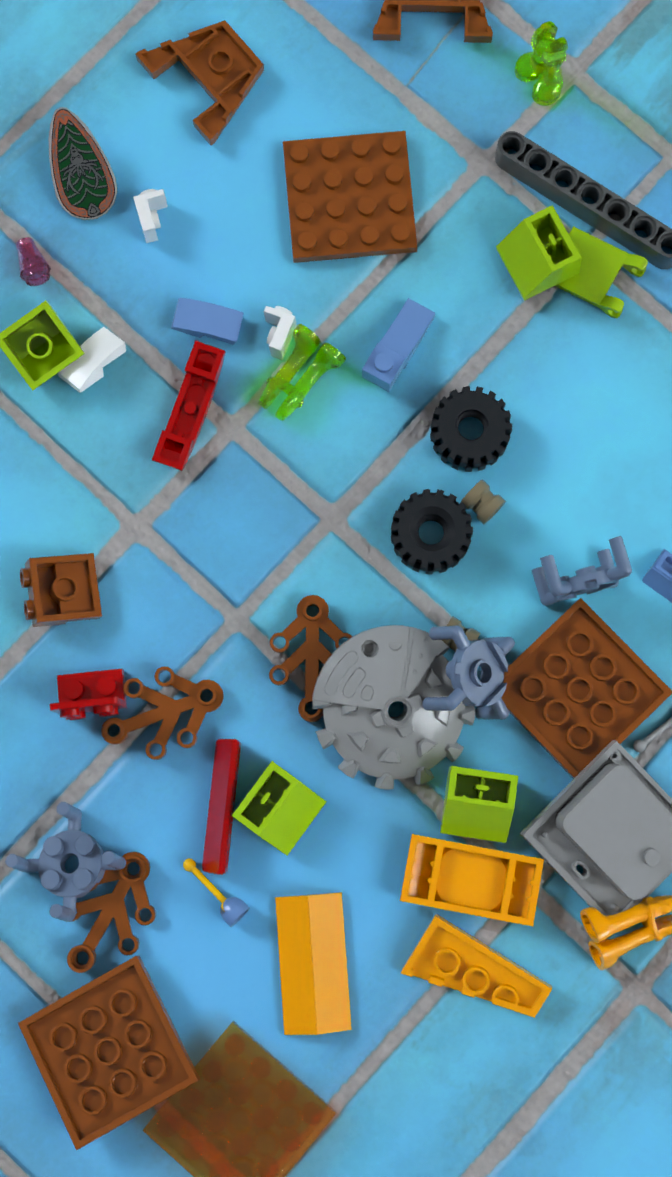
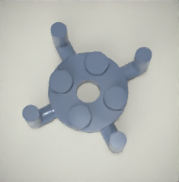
M622 536L609 539L616 567L614 566L610 549L597 552L600 567L589 566L575 571L576 576L571 578L569 576H559L553 555L540 558L542 567L531 571L541 603L548 606L559 601L577 598L576 595L584 593L588 595L603 589L617 587L620 579L628 577L632 573Z
M460 626L432 627L429 631V636L432 640L453 639L458 648L452 660L446 666V674L451 679L454 691L448 697H426L423 700V708L427 711H452L463 702L466 706L477 707L475 709L477 719H506L509 716V710L501 698L507 686V683H503L504 672H508L505 656L514 647V639L511 637L483 638L482 640H468ZM479 665L482 668L480 675L481 680H479L477 677V669Z
M61 802L57 805V813L68 818V830L47 838L43 844L39 859H26L15 854H9L6 857L5 863L8 867L21 872H39L42 886L51 893L63 897V906L59 904L52 905L49 911L50 915L53 918L71 922L76 916L77 898L84 897L90 893V890L96 883L99 884L103 878L105 870L123 869L126 866V860L124 857L111 851L104 852L92 836L81 831V810L66 802ZM76 855L79 859V866L73 873H67L65 863L69 857Z

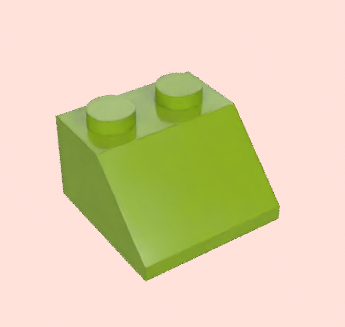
M46 300L0 333V348L32 391L85 354L61 318Z

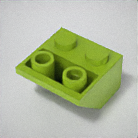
M553 205L523 219L496 246L498 254L524 301L581 273L582 258Z
M271 761L232 816L288 856L327 801Z
M450 766L448 769L440 833L506 843L515 808L518 776Z

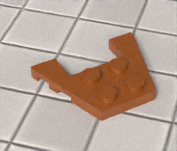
M385 0L378 22L373 29V40L400 41L402 11L464 13V42L491 43L493 37L491 26L488 25L485 17L486 12L483 3L480 0Z
M225 20L188 33L189 37L175 42L168 40L160 43L161 47L150 51L143 49L135 54L137 61L153 79L180 61L215 103L193 119L194 127L210 145L216 142L264 71V64Z

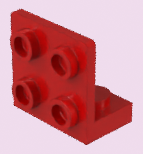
M121 668L57 675L59 703H51L50 711L60 714V718H66V720L85 719L86 713L89 712L99 714V717L119 715L118 709L127 708L126 694L124 692V670Z

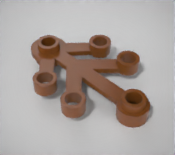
M316 595L304 597L297 606L298 617L284 631L275 633L270 638L272 650L276 653H284L290 646L289 642L306 628V641L281 665L274 666L269 672V678L277 686L284 685L289 680V675L306 660L305 698L300 701L298 710L302 719L311 723L317 722L323 717V709H318L312 715L305 711L306 705L312 702L314 687L319 675V660L325 664L331 656V653L319 641V628L335 641L336 649L339 647L340 639H350L352 637L348 633H343L328 618L329 607L326 601ZM312 605L319 609V613L314 617L306 613L307 608ZM278 637L286 640V645L281 649L274 646V640ZM276 670H283L285 672L284 680H274L273 673Z
M160 667L155 672V681L160 686H172L189 695L179 700H174L144 686L143 682L137 678L128 679L124 684V692L127 696L133 699L141 698L158 707L126 720L120 718L106 720L101 728L102 737L108 743L121 744L126 741L130 732L163 720L154 740L146 745L147 756L154 760H160L166 755V745L181 713L194 708L187 727L181 729L177 734V742L180 746L192 748L197 743V733L206 713L217 710L223 702V690L218 683L212 680H202L195 684L176 675L169 667ZM163 671H169L171 674L170 680L166 683H162L159 679ZM138 683L140 685L139 692L137 694H130V684ZM205 690H210L213 693V697L209 702H204L201 699V694ZM116 724L119 726L120 732L117 736L111 737L109 735V728ZM185 732H190L193 735V741L190 744H184L181 740ZM154 744H160L162 747V752L158 756L151 754L150 749Z
M139 852L126 853L122 856L126 860V866L123 869L105 870L99 884L119 880L112 893L81 902L76 901L77 914L73 921L78 920L81 915L98 910L102 911L83 944L73 947L68 953L67 963L74 972L83 973L94 966L96 962L95 949L113 918L115 919L120 939L118 942L119 951L124 955H132L139 949L140 942L137 936L133 935L124 898L131 888L138 908L135 912V919L139 924L149 925L155 920L156 910L149 903L144 884L150 873V863L143 854ZM132 862H136L140 867L136 875H132L128 871V866ZM96 883L90 891L95 890L99 884ZM143 908L151 911L152 916L149 921H144L140 917V912ZM126 938L132 939L135 943L132 951H127L123 947V942ZM81 951L86 952L89 956L86 964H81L78 961L77 957Z

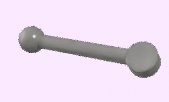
M672 717L643 740H636L633 744L634 750L636 752H643L648 743L672 726Z

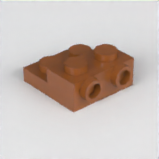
M94 553L29 558L25 563V568L20 569L22 588H28L29 600L24 601V614L26 620L32 619L33 627L61 625L70 621L100 619L102 617Z

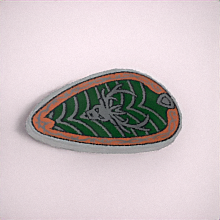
M59 107L53 114L48 138L51 176L56 197L62 208L71 216L82 220L97 219L105 215L115 203L118 192L116 178L108 159L86 124L68 108Z

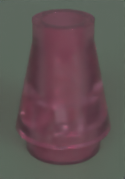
M29 237L18 240L16 248L21 279L29 286H39L46 283L50 278L51 268L36 247L34 240Z

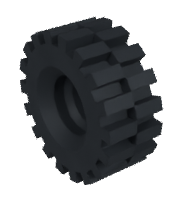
M470 386L462 388V392L458 393L455 389L450 392L448 398L444 396L441 399L438 408L436 407L433 413L430 439L434 443L433 449L435 453L442 455L441 460L445 464L449 461L452 463V468L457 470L459 466L465 467V472H472V469L477 467L478 471L485 469L488 464L492 466L497 462L498 457L503 455L512 432L511 414L509 410L505 411L504 407L506 404L502 399L499 401L495 399L496 394L490 391L487 395L482 393V387L477 386L476 391H470ZM466 417H475L483 425V434L475 440L465 439L459 432V423Z
M425 489L422 494L418 495L415 492L410 495L407 501L404 499L398 511L396 510L391 526V543L394 545L396 555L402 558L401 562L406 566L408 564L412 566V570L416 572L423 570L426 571V574H433L434 571H439V573L446 572L447 568H453L465 556L473 535V527H471L472 518L470 513H466V506L463 502L459 504L456 501L457 497L453 494L446 496L443 494V490L437 489L436 493H430V489ZM436 521L442 526L444 536L440 542L431 545L424 543L420 539L418 531L424 522Z

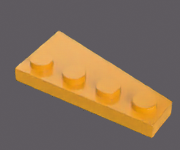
M435 914L401 970V974L410 977L415 976L440 987L452 988L461 991V994L473 998L476 996L491 1001L492 1004L534 1018L552 990V985L438 914Z

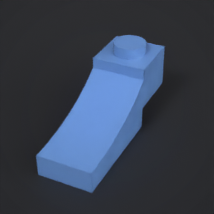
M408 298L398 316L381 341L377 343L362 368V377L390 392L402 369H405L435 318V312Z

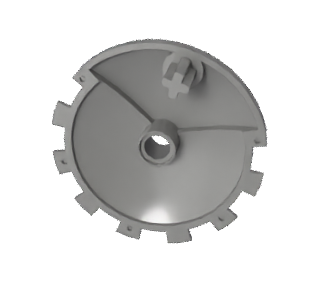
M403 625L380 626L365 630L341 644L327 659L317 677L312 697V709H323L325 728L316 731V734L323 749L333 744L337 752L344 758L338 768L347 776L354 779L359 770L376 777L375 787L380 789L392 790L394 789V779H405L413 776L416 785H421L434 778L430 769L445 757L454 762L460 756L464 747L458 744L457 740L463 724L473 725L475 707L465 706L461 702L452 711H427L423 708V700L426 697H448L454 691L451 679L446 674V666L449 661L443 655L448 651L449 646L444 641L432 640L428 632ZM401 701L404 706L402 714L398 717H390L388 714L389 706L393 702Z

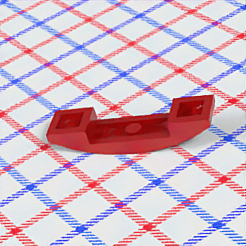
M195 340L185 367L186 375L165 431L162 430L152 461L183 471L209 410L224 362L225 350Z

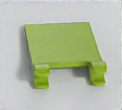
M573 226L569 236L582 258L581 273L555 286L600 308L607 315L616 319L623 311L624 302L619 298L606 295L622 266L631 274L642 277L646 271L648 260L639 255L629 254Z

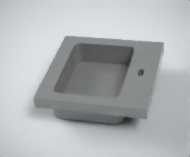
M612 740L520 832V835L589 907L596 908L604 915L617 914L639 904L643 898L648 897L672 873V798L616 740ZM577 865L583 868L582 874L576 870Z

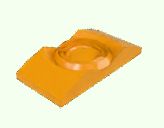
M412 834L400 901L533 927L544 859Z

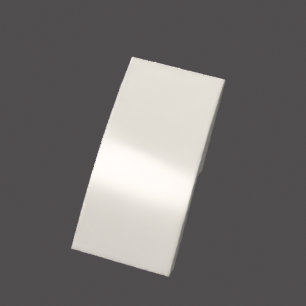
M103 327L80 346L85 354L58 372V375L81 393L104 377L103 367L126 352L125 342Z

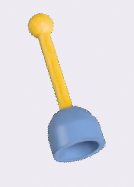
M188 858L183 862L184 870L192 872L222 903L220 915L230 927L234 926L248 912L250 908L241 899L236 897L226 898L199 871L195 860Z

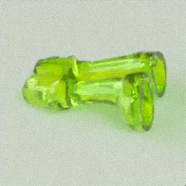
M550 21L543 23L534 31L531 38V46L534 51L520 56L514 70L516 77L521 81L531 82L538 79L533 85L532 98L537 104L542 106L551 105L560 97L563 88L561 66L566 60V51L568 50V43L564 37L555 39L558 28Z
M298 324L294 329L293 338L296 345L292 354L274 376L266 380V387L258 402L262 408L267 409L281 391L286 393L288 396L275 414V417L281 421H284L297 408L302 407L304 404L303 399L324 373L330 369L339 368L346 361V357L338 349L324 342L303 376L294 386L290 384V381L321 345L319 337L302 324Z

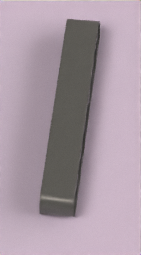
M508 131L500 136L495 153V162L498 167L636 255L646 258L655 267L660 269L672 268V254H666L661 248L667 246L672 249V229L522 134ZM511 148L514 149L517 153L508 154L504 151V149ZM530 165H539L543 170L535 171ZM556 181H564L569 186L560 187L556 184ZM582 198H592L595 203L587 204L582 200ZM608 214H617L621 220H612ZM635 230L644 231L648 237H639Z

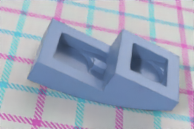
M179 298L171 329L198 338L207 336L234 345L238 339L244 313L208 302Z

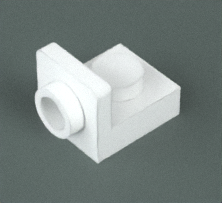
M148 189L133 197L146 243L158 240L156 229L161 228L157 210L168 207L163 189Z
M266 306L264 309L265 321L277 326H272L270 329L267 344H269L271 356L283 360L297 328L296 318L290 310L284 307L275 306V308Z

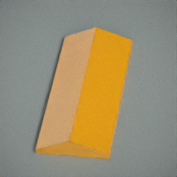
M342 892L275 897L284 1035H319L352 1030Z

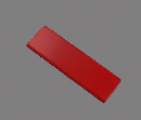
M218 739L216 741L202 870L204 872L221 875L226 874L228 870L233 825L232 814L234 813L241 743L236 739Z

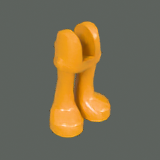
M672 895L645 897L632 908L613 915H604L594 907L582 909L580 916L587 934L592 939L588 945L596 966L602 971L608 969L620 956L632 949L653 940L656 942L671 935L672 915L657 919L655 917L672 912ZM638 923H642L643 927L636 929L632 932H629L625 935L612 939H607L613 934H616Z

